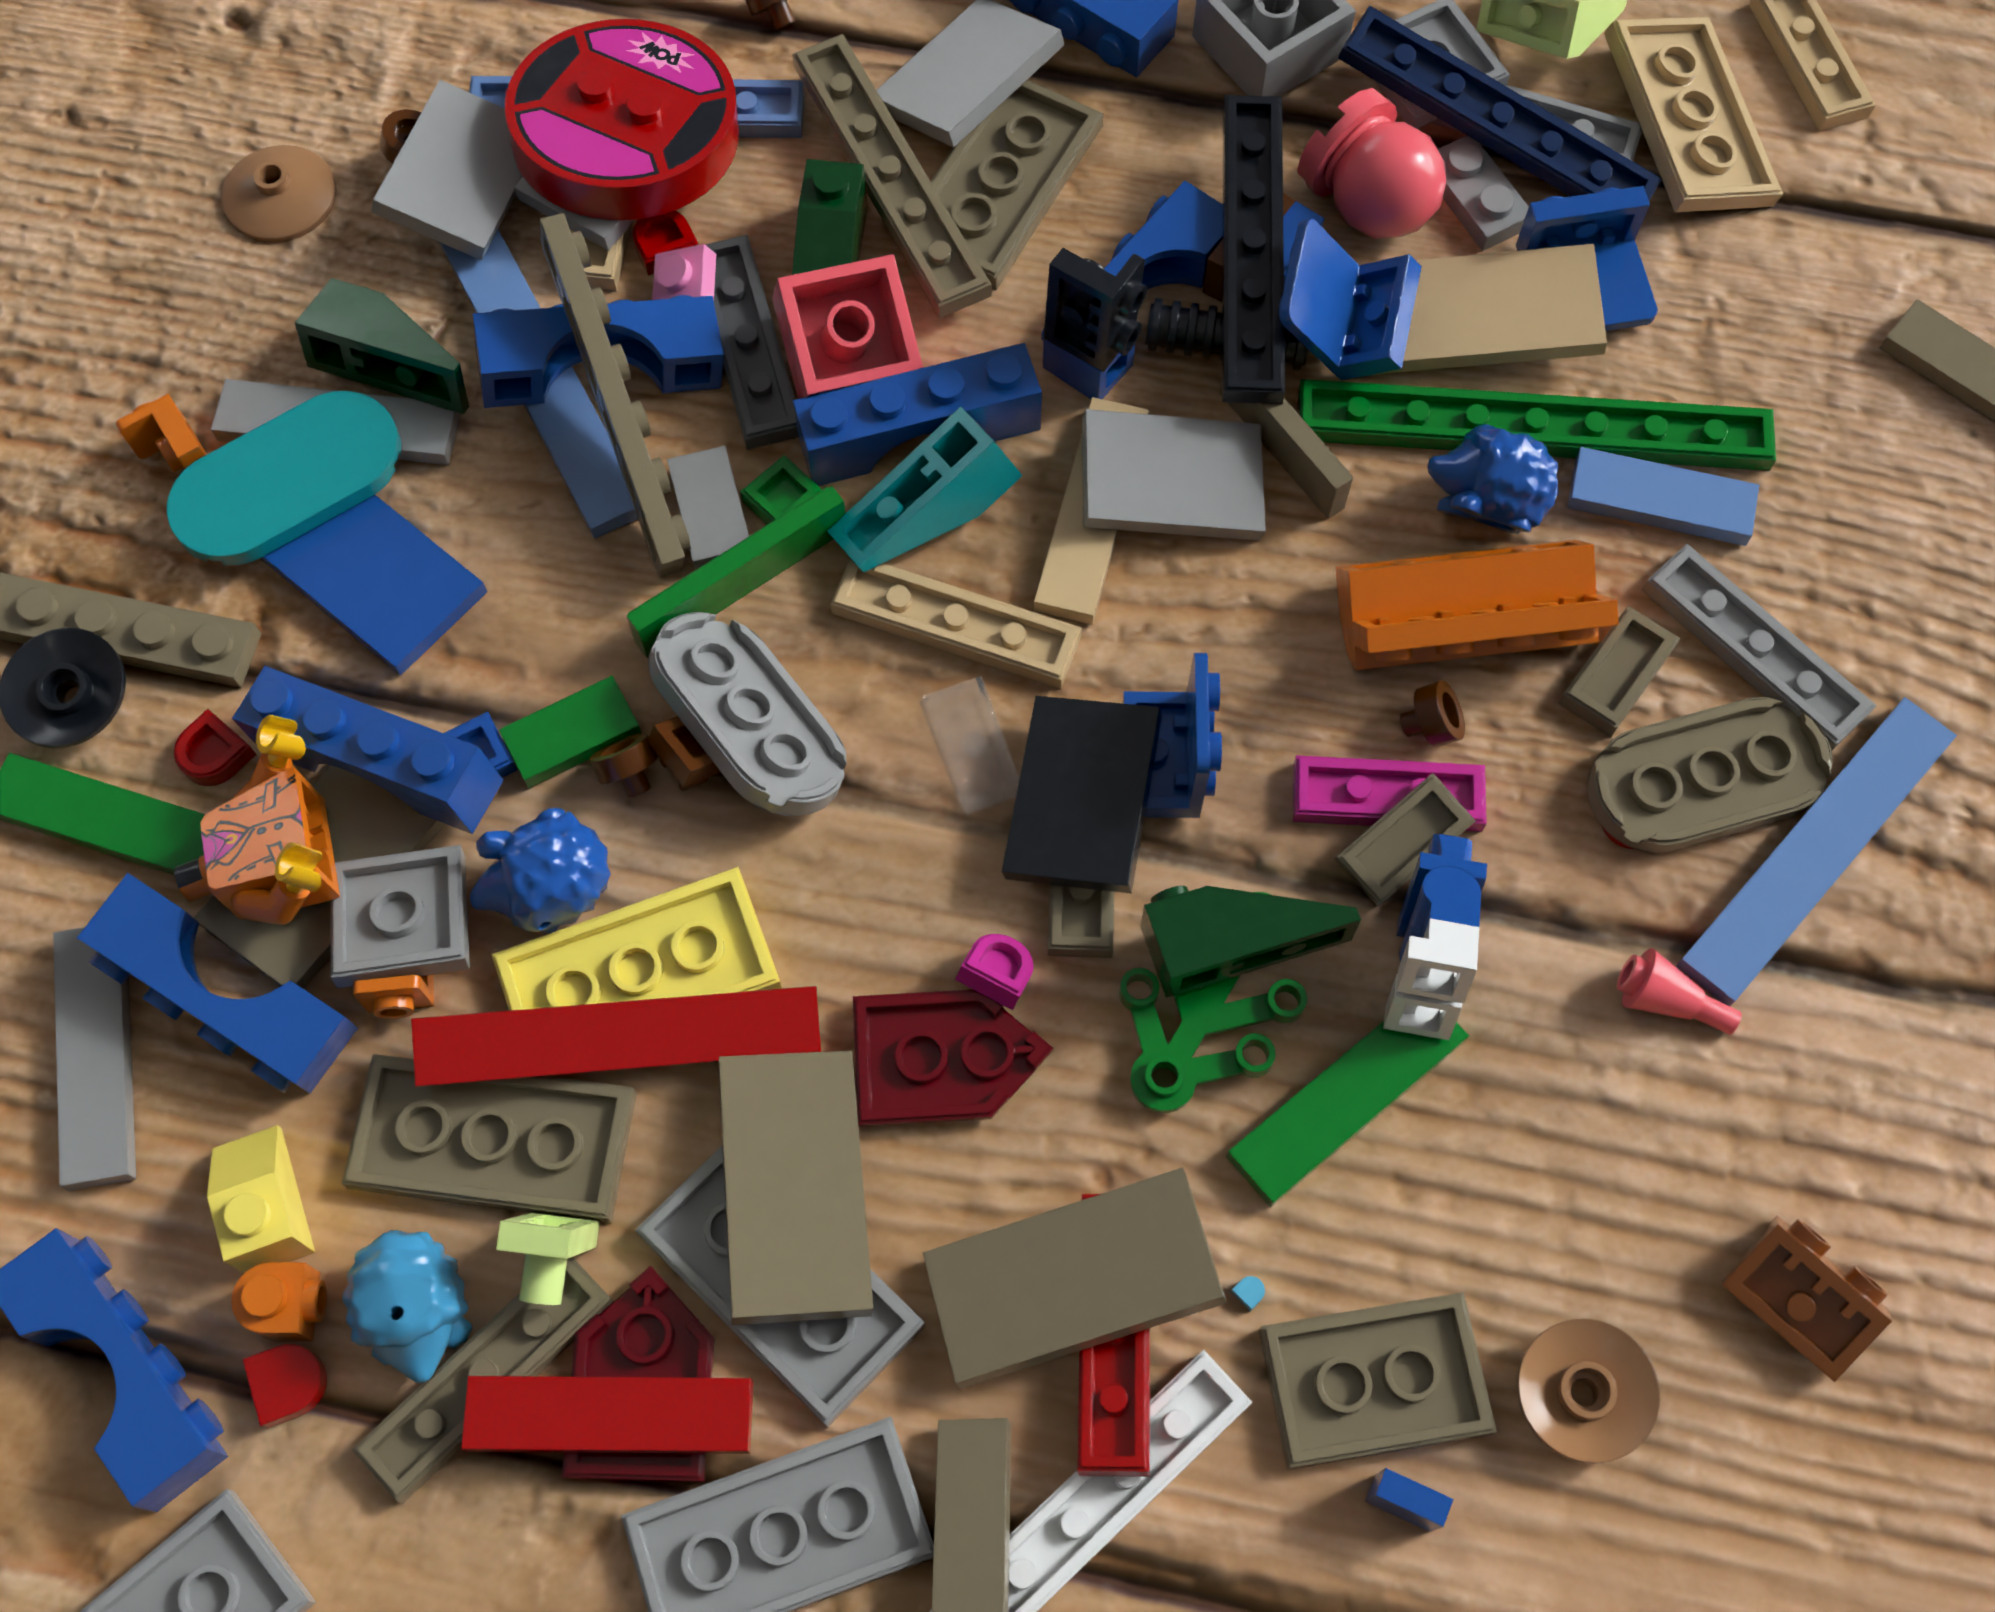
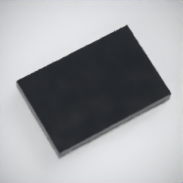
M1046 696L1035 697L1002 867V873L1006 880L1132 894L1162 720L1160 707Z

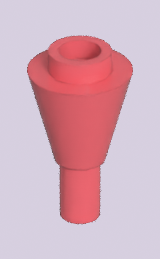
M1653 948L1646 950L1641 956L1632 955L1626 961L1618 977L1617 989L1623 992L1622 1005L1625 1008L1688 1020L1694 1018L1728 1035L1734 1033L1741 1021V1011L1705 995L1703 989Z

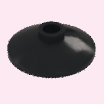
M58 628L41 633L22 645L11 657L4 669L0 681V708L2 714L14 732L35 745L47 748H65L83 743L100 733L112 721L121 706L126 687V675L122 660L116 650L106 640L88 630ZM79 687L74 698L65 703L67 692L72 688Z

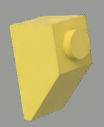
M276 1125L212 1148L207 1199L223 1261L245 1273L258 1264L290 1262L315 1253L282 1128Z

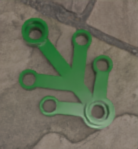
M1254 892V893L1268 894V893H1265V892ZM1134 968L1126 972L1120 982L1119 997L1122 1004L1131 1012L1142 1052L1134 1062L1130 1075L1131 1089L1137 1101L1151 1111L1170 1113L1184 1107L1191 1100L1195 1087L1198 1085L1239 1075L1259 1078L1267 1074L1275 1060L1276 1051L1272 1041L1258 1033L1248 1034L1241 1038L1235 1050L1192 1057L1206 1036L1272 1020L1280 1023L1296 1021L1302 1015L1307 1004V993L1304 987L1295 980L1281 979L1270 987L1268 993L1225 1003L1241 976L1239 975L1204 986L1201 990L1197 988L1174 995L1181 1024L1168 1044L1154 1005L1158 999L1160 989L1158 978L1153 972L1145 968ZM1134 981H1142L1150 987L1151 994L1147 998L1136 999L1128 993L1127 986ZM1280 992L1290 993L1296 998L1298 1006L1293 1010H1283L1277 1006L1274 997ZM1249 1046L1259 1047L1266 1055V1062L1261 1065H1251L1244 1059L1242 1051ZM1158 1068H1167L1175 1074L1176 1083L1167 1088L1160 1087L1154 1083L1151 1074Z

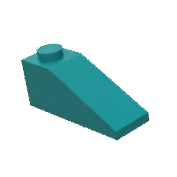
M960 406L827 531L863 572H866L979 517L1023 475L995 441Z

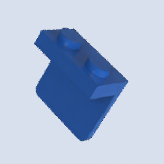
M1644 186L1625 189L1611 187L1592 194L1565 198L1551 196L1541 201L1530 203L1516 242L1517 251L1594 244L1605 330L1611 331L1643 326L1654 321L1658 308L1635 242L1650 206Z
M1316 220L1301 221L1297 226L1294 245L1290 251L1288 273L1283 296L1279 302L1281 323L1340 380L1402 369L1422 266L1410 254L1358 265Z
M1207 653L1193 654L1187 692L1124 691L1122 704L1160 707L1162 714L1145 817L1200 818L1204 796L1215 795L1216 771L1221 770L1222 763L1221 732H1214V711L1218 712L1220 707V674L1208 672Z

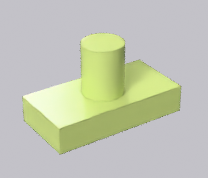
M537 1212L500 1221L496 1250L525 1254L519 1300L533 1304L560 1305L562 1302L567 1259L597 1247L600 1221Z

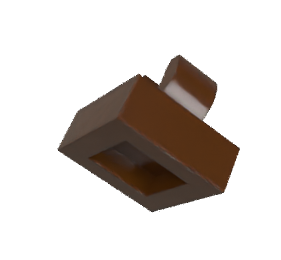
M678 716L653 726L647 741L660 757L661 765L664 768L668 767L680 782L679 788L683 792L706 783L710 776L721 772Z

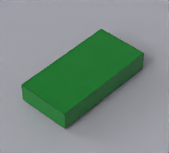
M613 675L499 729L528 789L589 760L593 754L613 742L642 733Z

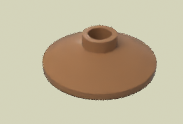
M277 145L249 154L232 168L222 187L221 202L229 222L243 235L262 242H284L306 235L326 219L335 202L336 183L329 166L314 152L298 146Z
M1594 1319L1566 1320L1549 1327L1537 1336L1527 1348L1520 1362L1517 1376V1394L1523 1416L1540 1441L1557 1454L1582 1463L1611 1462L1633 1452L1651 1433L1660 1407L1658 1378L1646 1352L1623 1330L1609 1323ZM1575 1381L1584 1382L1591 1388L1593 1401L1590 1406H1581L1572 1398L1571 1387Z

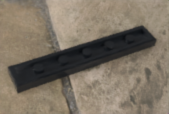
M1225 95L1223 103L1222 402L1283 404L1285 396L1284 326L1279 317V302L1284 291L1282 97Z

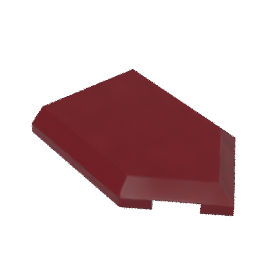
M973 989L853 996L858 1127L992 1119L1053 1052L1054 1048L1037 1033L1028 1030L1008 1013L1003 1005Z
M651 1266L630 1283V1288L600 1315L596 1314L575 1333L571 1377L712 1378L715 1338ZM564 1452L562 1477L577 1480L699 1483L705 1482L707 1454Z

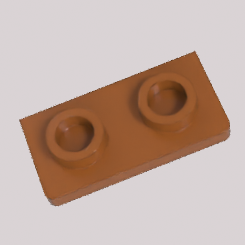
M1776 1216L1768 1224V1231L1722 1280V1286L1835 1382L1892 1322L1888 1309L1881 1303L1888 1294L1856 1266H1853L1846 1274L1828 1259L1825 1254L1831 1246L1805 1222L1797 1219L1789 1226L1779 1216Z

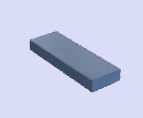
M1580 447L1575 459L1567 508L1746 546L1753 534L1759 484Z

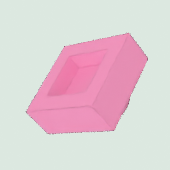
M705 244L655 254L652 300L670 299L678 295H688L691 297L713 296L714 300L717 254Z

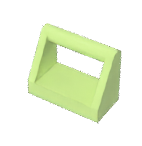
M1482 0L1476 30L1477 32L1569 59L1580 56L1624 11L1627 0Z

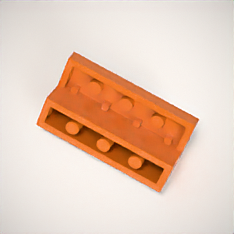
M1575 539L1335 566L1339 616L1347 655L1355 670L1599 643V627L1619 625L1617 599L1597 594L1594 544Z

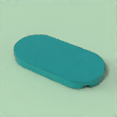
M334 391L315 396L189 465L179 475L170 490L167 500L169 525L182 546L195 558L208 562L206 559L221 561L223 565H242L253 562L372 497L383 489L396 471L394 464L398 459V453L401 456L402 442L399 431L387 409L367 395L351 391Z

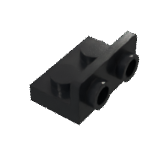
M1062 248L1049 264L1043 339L1102 372L1107 369L1118 353L1123 356L1127 355L1135 345L1142 328V324L1137 321V315L1147 293V286L1142 284L1145 259L1133 254L1118 274L1114 276L1105 271L1097 262L1087 258L1083 259Z

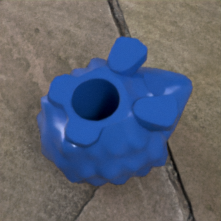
M1488 424L1476 426L1465 434L1463 442L1456 449L1445 455L1433 456L1429 459L1427 466L1428 473L1436 484L1446 493L1450 494L1439 500L1437 511L1458 518H1471L1473 521L1512 534H1519L1520 531L1530 532L1532 527L1540 525L1542 519L1554 506L1558 495L1557 472L1559 466L1548 454L1547 447L1529 434H1513L1505 429H1499Z
M550 808L541 812L535 820L516 828L512 833L506 830L486 832L476 841V849L479 856L485 859L496 860L474 885L470 894V903L477 910H493L509 917L513 925L525 931L553 933L561 925L575 923L583 912L594 910L596 900L600 897V893L607 889L608 880L611 875L607 864V847L600 841L595 830L581 824L570 811L565 813L560 808Z

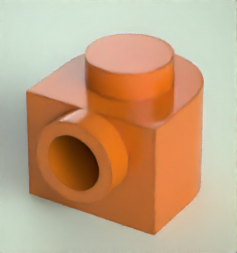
M268 1262L258 1264L247 1270L237 1281L231 1297L232 1311L237 1321L243 1327L271 1341H313L315 1322H321L326 1312V1283L324 1280H320V1272L306 1262Z

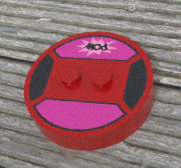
M609 19L565 30L540 44L521 62L515 70L506 91L505 117L513 156L524 179L536 192L551 203L570 212L591 218L622 221L638 220L667 214L680 209L706 194L720 181L729 169L738 147L739 127L736 92L727 66L716 52L703 41L667 24L640 19Z

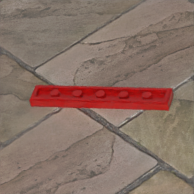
M816 986L411 1019L415 1087L719 1061V1056L821 1052Z

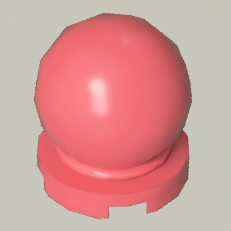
M1374 88L1358 91L1337 107L1345 115L1331 128L1326 136L1319 130L1314 132L1301 154L1297 172L1314 194L1321 197L1333 194L1335 207L1347 224L1373 239L1403 237L1417 232L1441 206L1446 185L1445 162L1430 136L1405 122H1395L1397 118L1396 106L1389 99L1382 96Z

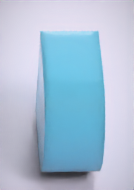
M1247 1276L1231 1290V1293L1251 1312L1262 1300L1265 1294V1287L1257 1277Z

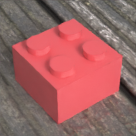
M894 254L777 278L772 300L798 399L923 368Z

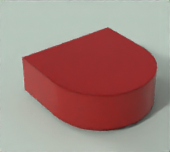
M677 211L651 218L638 219L633 228L636 251L648 276L654 274L655 254L699 245L687 220Z
M209 709L204 711L179 735L174 746V759L179 769L189 780L202 786H216L228 781L257 755L250 745Z
M283 1344L243 1359L261 1427L269 1429L310 1412L320 1402L327 1386L325 1366L315 1353L302 1346Z

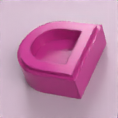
M988 934L980 937L973 944L955 980L1013 1010L1033 973V959L1026 947L1016 939L1002 934Z

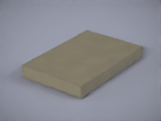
M1464 1292L1261 1326L1259 1329L1287 1470L1493 1435L1497 1432Z

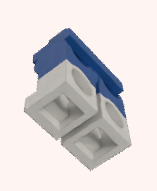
M1434 834L1428 848V853L1420 852L1397 922L1396 936L1404 937L1399 950L1400 965L1398 974H1396L1385 1006L1383 1029L1450 1040L1462 1009V1003L1464 1004L1477 971L1481 892L1487 874V863L1471 861L1472 841L1467 838Z

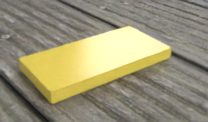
M739 867L491 954L509 1010L782 988Z

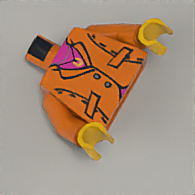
M268 715L261 721L256 733V744L262 754L252 778L230 801L204 815L200 822L204 855L176 866L174 871L178 888L186 900L193 902L212 894L239 919L286 925L293 920L301 907L331 901L340 897L325 799L292 763V760L300 759L306 750L304 740L300 736L294 735L298 729L295 720Z

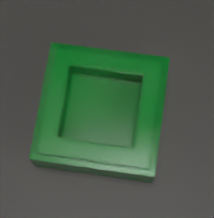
M783 455L744 487L740 494L742 502L768 525L822 491V489Z

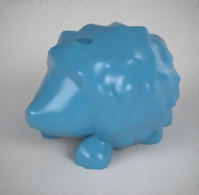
M390 1230L355 1253V1263L347 1272L348 1285L343 1291L342 1298L347 1308L346 1322L352 1328L351 1341L359 1346L372 1347V1356L381 1363L391 1365L416 1383H425L433 1376L446 1348H457L467 1341L471 1333L472 1324L462 1317L469 1309L463 1295L464 1281L458 1275L457 1259L446 1255L443 1244L433 1241L428 1232L406 1233L399 1230Z

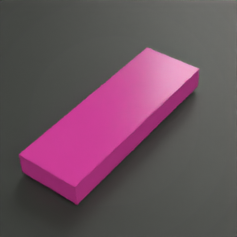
M1296 755L1293 763V822L1372 826L1425 778L1434 773L1476 820L1465 831L1482 832L1487 824L1485 765Z

